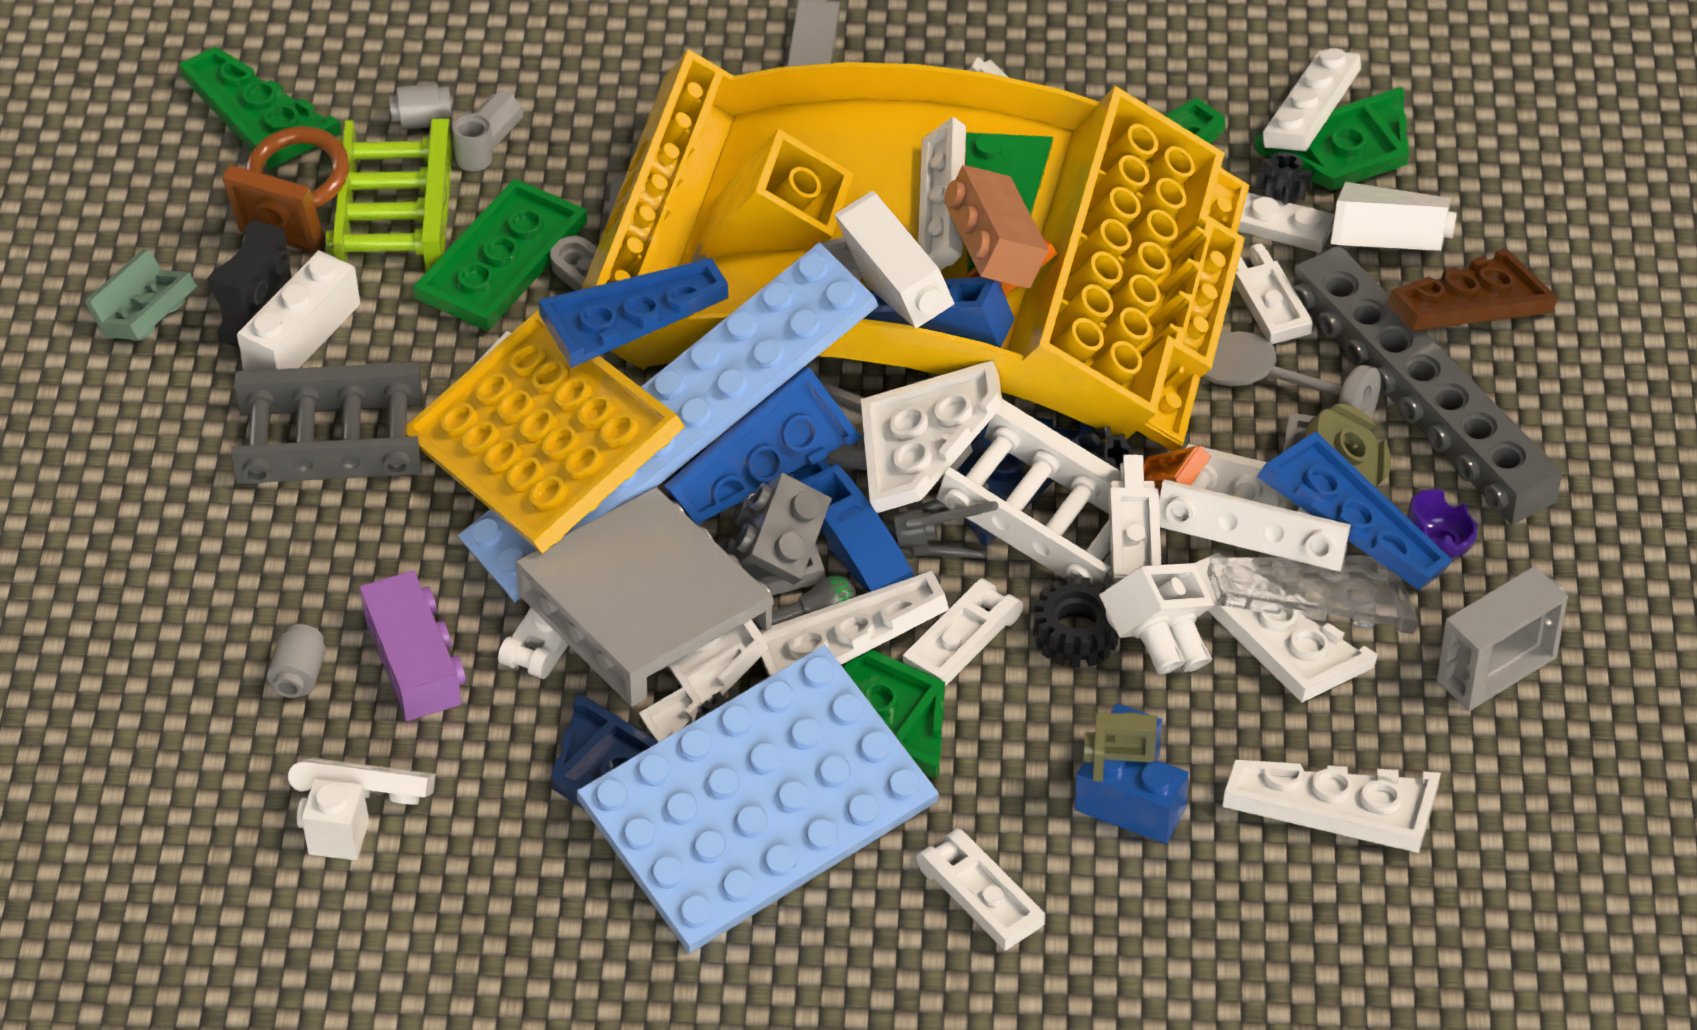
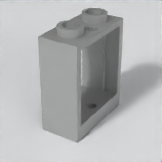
M1533 566L1447 618L1437 682L1468 711H1471L1556 659L1568 595L1564 592L1561 585L1557 581L1549 579L1540 569Z

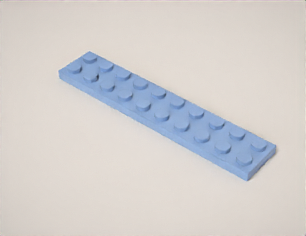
M820 242L641 386L642 389L677 414L685 428L673 437L667 446L656 452L638 468L631 478L620 484L602 500L595 510L589 512L566 532L565 535L660 485L876 309L879 305L874 295ZM489 510L461 532L458 537L508 596L516 602L521 598L518 595L516 561L537 549L493 511Z

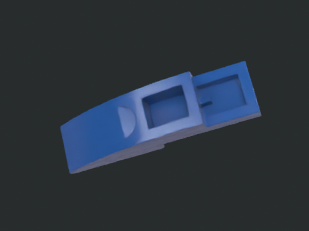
M822 459L813 465L807 464L787 474L832 498L820 530L826 536L829 550L868 593L914 577L912 568L889 530L863 493L838 463L830 466L825 459Z

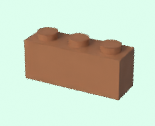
M962 165L956 179L951 181L946 189L944 203L980 276L1030 288L1049 249L1011 176Z

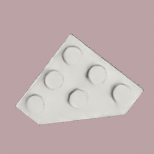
M993 360L861 399L869 498L876 513L921 501L1003 406L999 372Z

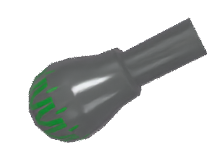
M837 575L826 577L809 592L800 596L799 601L772 611V626L857 597L856 588L845 577Z

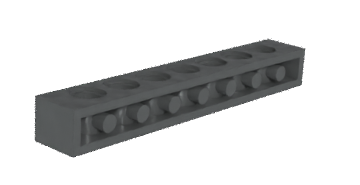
M1340 245L1295 266L1293 289L1306 311L1320 325L1323 333L1328 338H1333L1355 366L1368 365L1377 368L1381 378L1380 392L1386 394L1401 409L1403 416L1408 422L1414 423L1428 437L1436 451L1442 452L1456 466L1458 473L1465 481L1471 482L1479 490L1494 511H1499L1511 525H1514L1557 503L1562 471L1425 331H1412L1402 323L1401 319L1387 306L1390 296Z

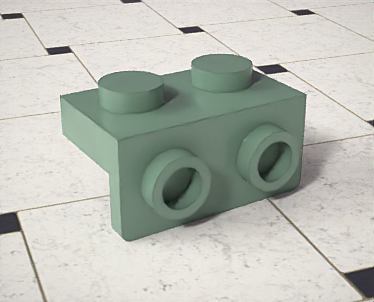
M141 250L86 299V305L105 337L138 341L152 334L156 328L155 325L168 313L179 309L185 302L184 298L197 285L189 272L161 270L150 250Z

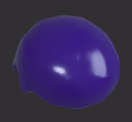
M1441 489L1420 490L1411 498L1407 518L1451 559L1461 557L1475 545L1477 522L1468 514L1466 504L1462 503L1456 507L1449 505L1445 500L1444 491Z

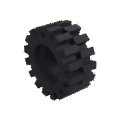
M1074 577L1065 578V586H1061L1059 581L1056 580L1050 583V591L1044 588L1039 593V600L1036 599L1034 604L1033 636H1035L1037 648L1043 647V656L1050 659L1056 654L1055 664L1064 666L1066 659L1072 660V668H1080V660H1086L1088 667L1096 665L1097 655L1103 661L1110 657V650L1115 651L1118 646L1119 635L1108 622L1106 608L1099 596L1105 591V584L1098 581L1094 587H1091L1090 578L1082 577L1081 584H1074ZM1069 616H1082L1092 620L1094 624L1086 628L1076 629L1067 627L1059 621Z

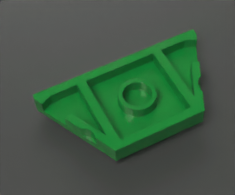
M1398 87L1335 108L1306 151L1264 147L1263 133L1255 135L1254 149L1257 153L1269 159L1274 154L1280 152L1297 155L1303 160L1302 170L1312 171L1311 181L1330 191L1343 187L1345 182L1356 183L1408 165L1409 143L1406 136L1407 119L1404 113V89Z
M872 649L841 664L922 772L936 779L940 774L945 682Z

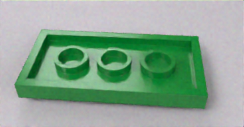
M514 178L413 286L415 299L489 331L551 263V248L562 238L576 236L588 223L587 209Z

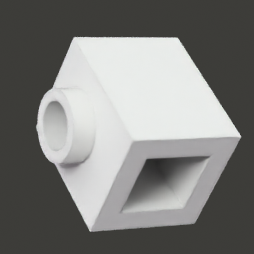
M314 779L309 797L300 800L297 812V825L299 828H304L308 854L358 860L369 823L363 785Z

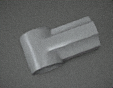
M500 89L497 94H491L474 113L461 115L454 120L452 124L454 161L459 168L466 171H480L490 166L493 161L492 150L523 118V106L516 101L513 94Z

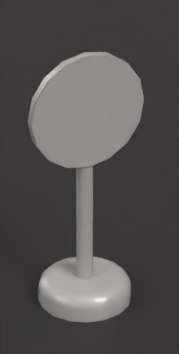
M1242 331L1220 334L1212 369L1202 376L1204 379L1218 385L1241 386L1262 380L1268 375L1272 378L1338 396V404L1353 406L1365 413L1369 418L1372 417L1376 408L1381 386L1380 372L1377 368L1368 365L1355 367L1345 379L1343 386L1275 367L1277 362L1275 347L1262 336Z

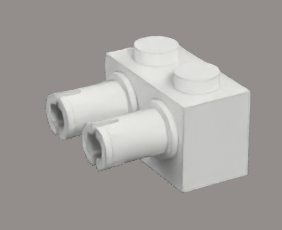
M1194 563L1141 566L1099 595L1106 608V617L1110 625L1117 631L1120 638L1134 636L1141 638L1152 659L1157 674H1167L1181 666L1184 672H1191L1202 668L1212 661V657L1197 631L1195 622L1197 617L1214 607L1215 604Z

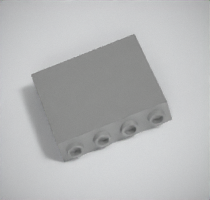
M657 487L563 536L560 541L553 544L543 554L536 550L516 561L518 595L631 707L647 699V677L751 619L764 631L772 628V606L774 601L769 588L763 582H757L743 569L740 561L733 554H727L714 542L708 530L704 527H698L685 514L678 502L668 499Z

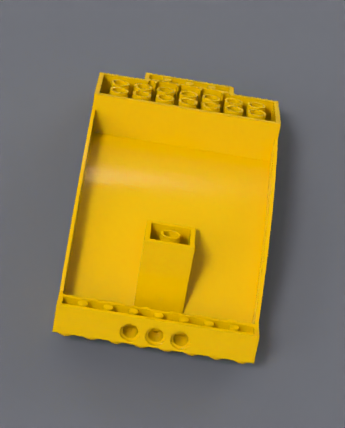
M687 49L663 79L581 290L691 263L693 254L703 242L697 256L706 254L707 259H713L728 282V299L611 350L612 353L642 370L650 366L668 364L801 258L815 244L844 237L834 214L871 191H874L918 243L922 139L950 118L954 117L966 125V132L1054 137L1044 177L1036 197L1032 219L1040 234L1052 244L1057 255L1039 269L1030 288L1020 286L1005 296L1015 320L1001 348L980 341L919 327L915 328L910 325L862 319L818 356L900 366L937 375H944L993 360L999 372L1001 392L1040 404L1095 428L1109 426L1112 436L1124 433L1126 440L1138 431L1147 436L1151 441L1159 443L1170 451H1175L1183 447L1200 378L1212 369L1245 239L1238 234V229L1250 185L1221 168L1224 152L1117 86H1114L1100 101H1096L1062 89L990 73L921 64L863 62L778 67L733 76ZM963 241L962 256L953 265L946 266L940 271L943 279L963 278L967 274V248ZM863 278L858 279L869 291L871 290L866 286Z

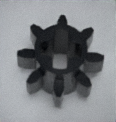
M1288 152L1276 153L1270 160L1263 159L1262 168L1257 172L1255 188L1265 190V197L1282 201L1284 205L1288 203L1295 204L1297 199L1305 200L1306 190L1310 189L1312 171L1302 170L1303 160L1297 155Z
M1109 426L1093 429L1092 434L1078 438L1081 444L1080 447L1119 471L1120 465L1123 463V455H1133L1131 447L1125 439V434L1111 436Z

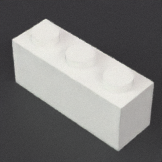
M318 250L237 333L244 371L300 368L360 305L355 266Z

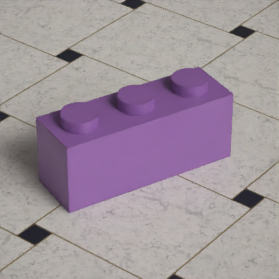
M414 570L359 586L365 621L406 722L462 705L459 685L466 683L465 672L459 656L450 657L447 649L452 648L445 622L443 620L436 622L433 615L437 614V607L430 587L421 588Z

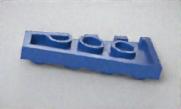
M709 258L539 300V315L570 368L728 299V282L713 259Z
M1316 431L1266 463L1256 476L1310 515L1350 524L1349 542L1418 590H1421L1444 573L1453 561Z

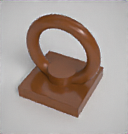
M307 126L290 127L279 130L263 139L251 152L245 169L229 165L222 177L239 232L245 233V228L253 219L284 229L286 245L312 253L320 251L325 238L316 208L332 200L344 186L349 174V157L343 144L335 136L319 128ZM294 144H311L327 152L332 162V168L327 180L317 189L311 191L308 186L262 174L265 163L275 152L284 147Z

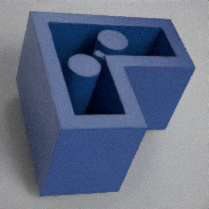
M1116 703L1111 712L1122 714L1133 712L1140 715H1149ZM1157 717L1154 762L1104 760L1103 782L1093 781L1094 763H1082L1076 775L1075 811L1167 845L1186 810L1189 772L1158 761L1161 746L1162 719Z

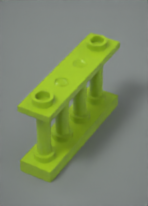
M449 118L432 119L430 137H423V141L357 142L354 120H345L344 136L337 139L347 151L349 174L344 186L337 195L334 230H327L326 232L327 254L347 263L348 252L415 251L416 255L424 256L425 271L427 272L445 253L453 154ZM423 158L424 163H428V167H421L420 171L356 172L357 160ZM421 189V193H426L425 197H418L417 202L353 203L355 190ZM418 220L419 224H423V228L415 229V233L350 234L351 221Z

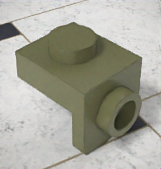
M1096 712L1095 732H1085L1084 762L1094 763L1093 781L1103 782L1104 760L1154 762L1157 715H1140L1133 712L1123 714Z

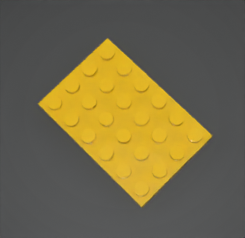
M537 310L407 424V437L418 436L419 447L424 454L543 554L553 544L560 541L565 533L584 516L595 510L601 501L620 484L631 478L636 470L656 452L667 446L671 439L684 429L685 426L677 414L602 357L597 356L570 368L540 317L539 310Z

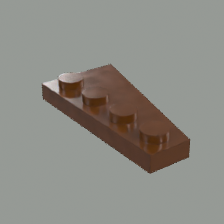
M1507 248L1496 251L1494 258L1491 260L1482 256L1471 260L1469 268L1459 270L1456 267L1444 270L1440 279L1436 280L1428 276L1393 289L1387 306L1412 331H1424L1438 327L1460 326L1462 324L1484 321L1493 322L1499 319L1552 313L1558 297Z

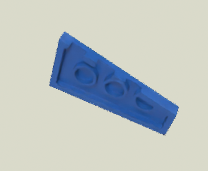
M804 366L741 418L663 487L671 498L680 504L685 514L697 525L738 504L744 497L749 498V494L755 492L762 483H770L781 473L787 475L807 464L813 465L828 457V453L843 445L849 446L861 440L862 437L809 367Z

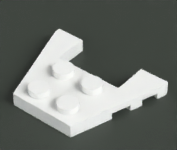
M752 619L667 666L681 689L639 712L644 725L653 739L660 742L694 722L697 712H701V705L706 700L713 704L714 694L721 692L724 695L761 655L769 649L765 638Z

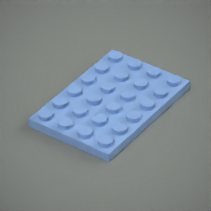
M826 645L819 647L577 790V800L688 954L937 803L939 792Z

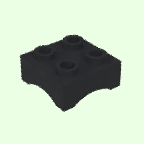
M252 219L245 228V238L239 251L229 261L216 267L207 278L209 290L215 296L222 313V323L217 330L220 342L239 348L237 333L292 278L289 263L290 252L287 250L284 229Z

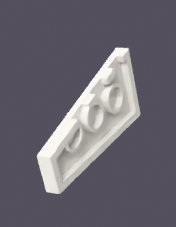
M1220 553L1194 563L1215 604L1208 612L1301 702L1309 700L1375 667L1378 657L1377 653L1366 646L1359 650L1343 640L1344 632L1329 623L1322 627L1304 616L1303 606L1290 598L1287 600L1276 598L1266 591L1267 583Z
M929 571L773 625L768 631L759 630L769 648L761 655L760 660L768 677L819 647L826 645L837 661L843 664L949 610L945 593L933 572Z
M1235 760L1224 792L1223 807L1419 853L1438 790L1441 773L1423 772L1422 779L1399 777L1398 770L1377 769L1376 776L1348 774V767L1327 765V769L1319 772H1307L1303 770L1300 764Z

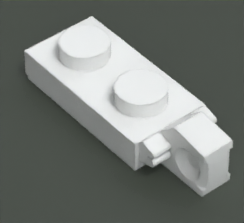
M1123 455V463L1120 465V481H1111L1108 496L1112 584H1116L1141 566L1161 565L1158 488H1155L1154 481H1144L1143 455Z

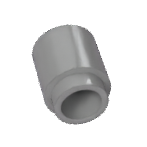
M438 83L397 87L398 96L389 97L392 122H401L402 130L431 127L432 119L449 118V121H453L449 86L438 87Z
M295 624L290 626L287 632H284L279 637L267 673V680L280 695L296 698L306 696L313 691L326 653L324 637L320 631L309 625Z

